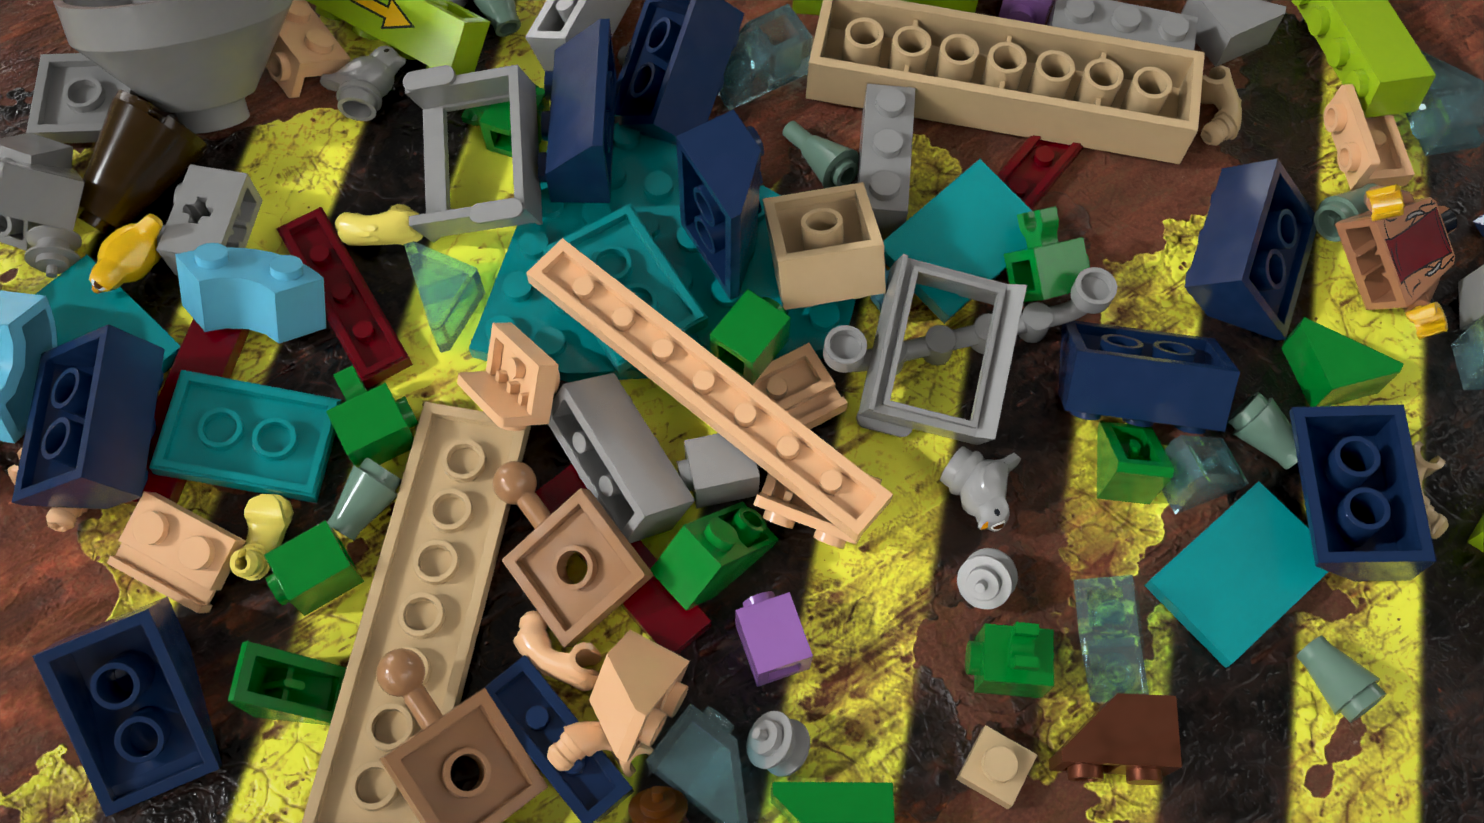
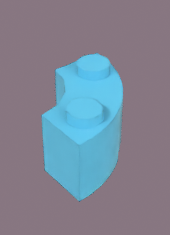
M206 243L198 246L193 251L175 254L182 306L205 332L225 328L249 329L266 334L280 344L326 329L324 278L315 270L303 264L302 260L296 256L280 255L249 248H227L219 243Z
M0 290V441L15 444L25 434L41 354L57 347L54 317L46 296Z

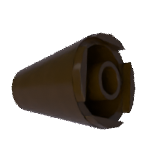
M121 89L112 98L83 178L85 183L79 208L83 209L78 218L104 234H107L111 227L117 230L132 223L187 172L189 165H195L200 161L208 149L207 144L200 137L169 115L167 117L162 116L151 109L153 105Z

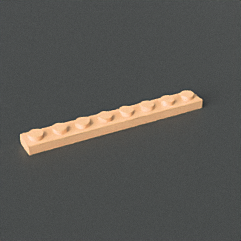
M563 238L526 272L529 284L855 542L858 541L891 502L893 494Z

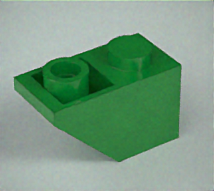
M742 501L683 525L650 570L687 611L717 596L770 550L779 539L769 530L764 518L754 509L747 507Z

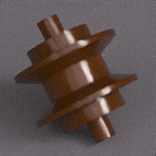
M654 786L642 790L631 799L628 806L632 823H689L686 817L688 812L687 798L683 793L671 787Z

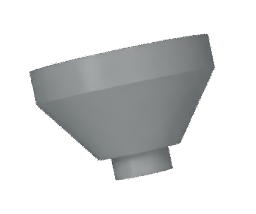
M54 0L53 3L67 41L72 48L159 110L176 113L179 123L193 133L199 134L227 129L246 121L250 117L245 97L253 93L259 84L293 0Z

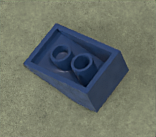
M168 596L61 639L32 656L106 817L222 767V761L191 648Z

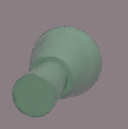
M790 121L784 127L783 136L801 150V154L824 188L849 185L855 179L858 173L859 154L856 150L823 137L812 135L796 121Z

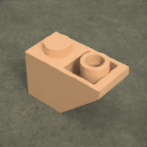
M631 629L607 653L589 699L615 756L626 763L642 743L651 747L661 732L667 716L673 718L679 710L689 688L681 683L690 662Z

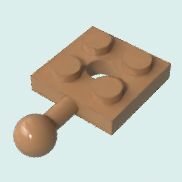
M520 461L507 462L501 465L494 474V492L503 502L512 505L518 504V507L535 530L502 559V562L564 648L574 647L650 580L654 574L590 489L580 488L551 514L535 493L537 479L532 468ZM575 552H580L587 561L588 569L584 579L576 584L569 578L566 567L571 555Z
M399 648L388 652L382 657L376 670L379 686L389 695L403 697L404 702L422 730L381 757L380 761L420 823H502L548 788V785L486 688L479 690L442 715L422 684L425 677V665L417 653L409 649ZM460 756L472 758L479 767V780L469 791L460 790L451 780V766Z

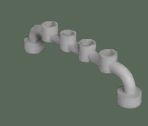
M1091 267L1084 269L1079 273L1071 288V300L1050 307L1040 302L1028 304L1021 313L1017 335L1026 342L1036 343L1045 337L1050 327L1072 322L1087 313L1097 314L1105 311L1117 293L1115 278L1111 273L1102 268ZM983 314L976 319L974 325L953 330L945 325H935L927 331L926 336L903 341L896 375L901 372L906 361L924 358L931 365H943L949 361L953 350L970 346L976 352L984 354L992 314ZM849 325L833 328L827 334L824 342L823 357L826 364L833 370L842 373L868 371L872 349L867 350V340L864 334L859 329Z

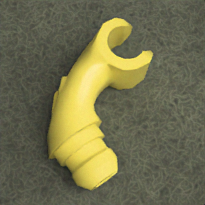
M404 204L393 205L388 211L375 215L344 212L335 221V229L338 232V236L342 242L349 246L412 245L423 238V235L409 226V216L419 215V213Z
M260 494L248 501L244 509V517L248 524L246 543L240 550L235 551L230 558V568L236 576L254 581L260 580L270 571L271 567L264 555L282 545L286 530L294 514L290 501L282 495Z

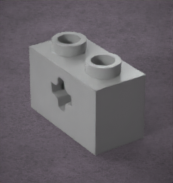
M189 165L183 183H179L175 189L174 206L166 225L162 226L157 236L156 250L175 275H178L175 254L193 251L198 246L206 243H219L227 248H246L263 201L248 173Z

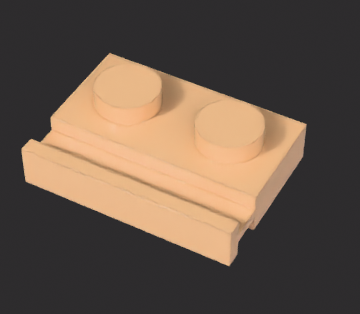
M810 343L773 360L753 384L755 388L808 429H812L845 412L848 404L844 396L841 397L835 388L834 380Z
M144 491L118 540L122 544L116 555L109 557L107 564L196 613H209L213 606L210 604L216 591L222 589L231 571V556L235 551L240 550L244 546L246 540L156 492Z

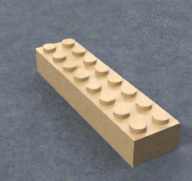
M823 0L809 60L806 99L863 108L867 83L916 88L914 118L1027 138L1036 135L1041 136L1040 140L1067 145H1071L1073 142L1081 143L1084 148L1180 164L1198 132L1205 52L901 0Z

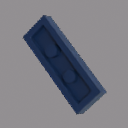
M526 655L484 687L526 753L582 823L600 822L634 792L632 786L602 750L597 751L591 757L586 755L582 760L578 759L568 771H558L547 758L548 748L554 742L561 739L560 735L564 732V726L579 721Z

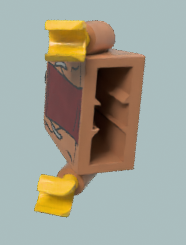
M1398 184L1371 187L1364 195V203L1370 211L1335 223L1366 310L1403 308L1407 319L1414 323L1419 340L1446 332L1448 330V323L1442 307L1438 302L1431 303L1430 301L1439 284L1440 277L1454 265L1455 254L1448 234L1457 227L1456 215L1450 208L1438 206L1431 197L1414 199L1410 192L1401 190Z

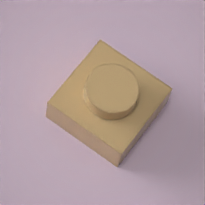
M985 725L981 729L956 780L1004 808L1009 809L1013 806L1037 754Z

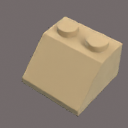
M863 182L763 199L775 277L782 307L785 310L806 308L849 299H860L886 293L884 242Z

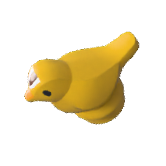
M148 214L138 223H131L118 228L102 242L98 250V261L92 268L89 278L94 293L99 294L116 290L123 283L138 281L151 271L161 258V255L156 250L157 236L163 226L159 217L154 214Z

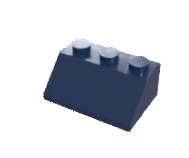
M645 0L617 80L615 115L619 116H615V124L619 122L620 126L640 131L642 135L677 145L676 136L708 122L715 98L724 84V72L731 52L738 43L739 29L745 13L725 0Z
M598 19L557 48L554 53L553 71H545L546 100H551L550 111H542L541 115L542 140L548 141L547 152H539L538 179L540 183H547L551 202H611L617 78L610 19Z
M734 109L676 136L681 225L730 300L740 295L757 239L758 214L762 212L759 201V189L763 185L760 166L761 156L764 155V146L759 134L754 127H745Z
M1278 158L1222 168L1216 189L1211 195V205L1204 227L1199 232L1197 249L1191 267L1186 273L1184 287L1207 316L1274 340H1285L1317 230L1314 222L1315 212Z
M1075 320L1062 324L1058 393L1065 411H1070L1072 415L1085 420H1099L1102 415L1122 418L1124 422L1138 427H1151L1154 425V422L1171 424L1175 428L1191 434H1204L1206 429L1225 432L1240 371L1214 338Z
M108 324L41 354L12 503L22 506L109 509L142 497V491L148 480L146 466L150 441L156 429L154 415L157 396L164 378L162 371L164 348Z
M1404 405L1292 407L1289 413L1315 566L1354 582L1411 581L1436 562Z

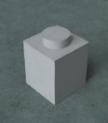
M719 433L684 440L685 460L676 461L677 469L688 490L693 492L696 509L757 496L760 483L757 463Z

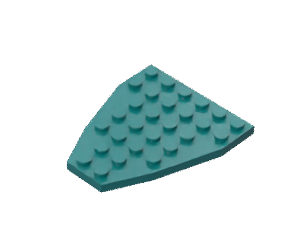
M619 122L616 123L614 127L611 202H551L547 183H541L543 224L529 223L517 225L469 346L472 358L487 361L492 323L512 322L559 364L560 380L574 382L614 373L618 380L648 379L646 375L634 366L618 374L593 333L529 284L526 274L543 257V247L630 203L707 315L708 326L690 335V337L710 352L709 334L747 289L761 298H772L782 306L775 277L763 205L764 198L781 195L764 185L760 186L759 201L762 212L758 214L757 239L740 295L730 300L681 225L677 145L642 135L640 131L620 126ZM856 299L785 310L787 315L791 317L789 339L773 360L807 343L811 344L819 359L824 358L823 348L827 334L837 326L850 325Z

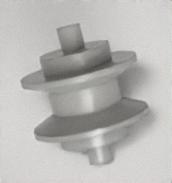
M47 225L33 227L27 231L26 241L32 247L25 252L24 260L31 267L46 273L47 277L56 278L57 274H62L80 260V256L74 251L81 247L82 239L75 231Z
M983 548L972 553L962 564L957 574V586L960 594L969 604L980 609H994L1004 604L1016 588L1018 582L1017 568L1012 559L1004 552L994 548Z
M767 712L756 720L748 734L747 755L751 763L760 769H767L778 777L790 776L799 770L808 756L810 749L809 732L803 723L790 719L782 712Z

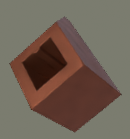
M1117 693L1104 703L1049 759V771L1067 772L1068 780L1073 782L1104 781V774L1126 775L1127 784H1162L1163 777L1182 768L1176 696Z

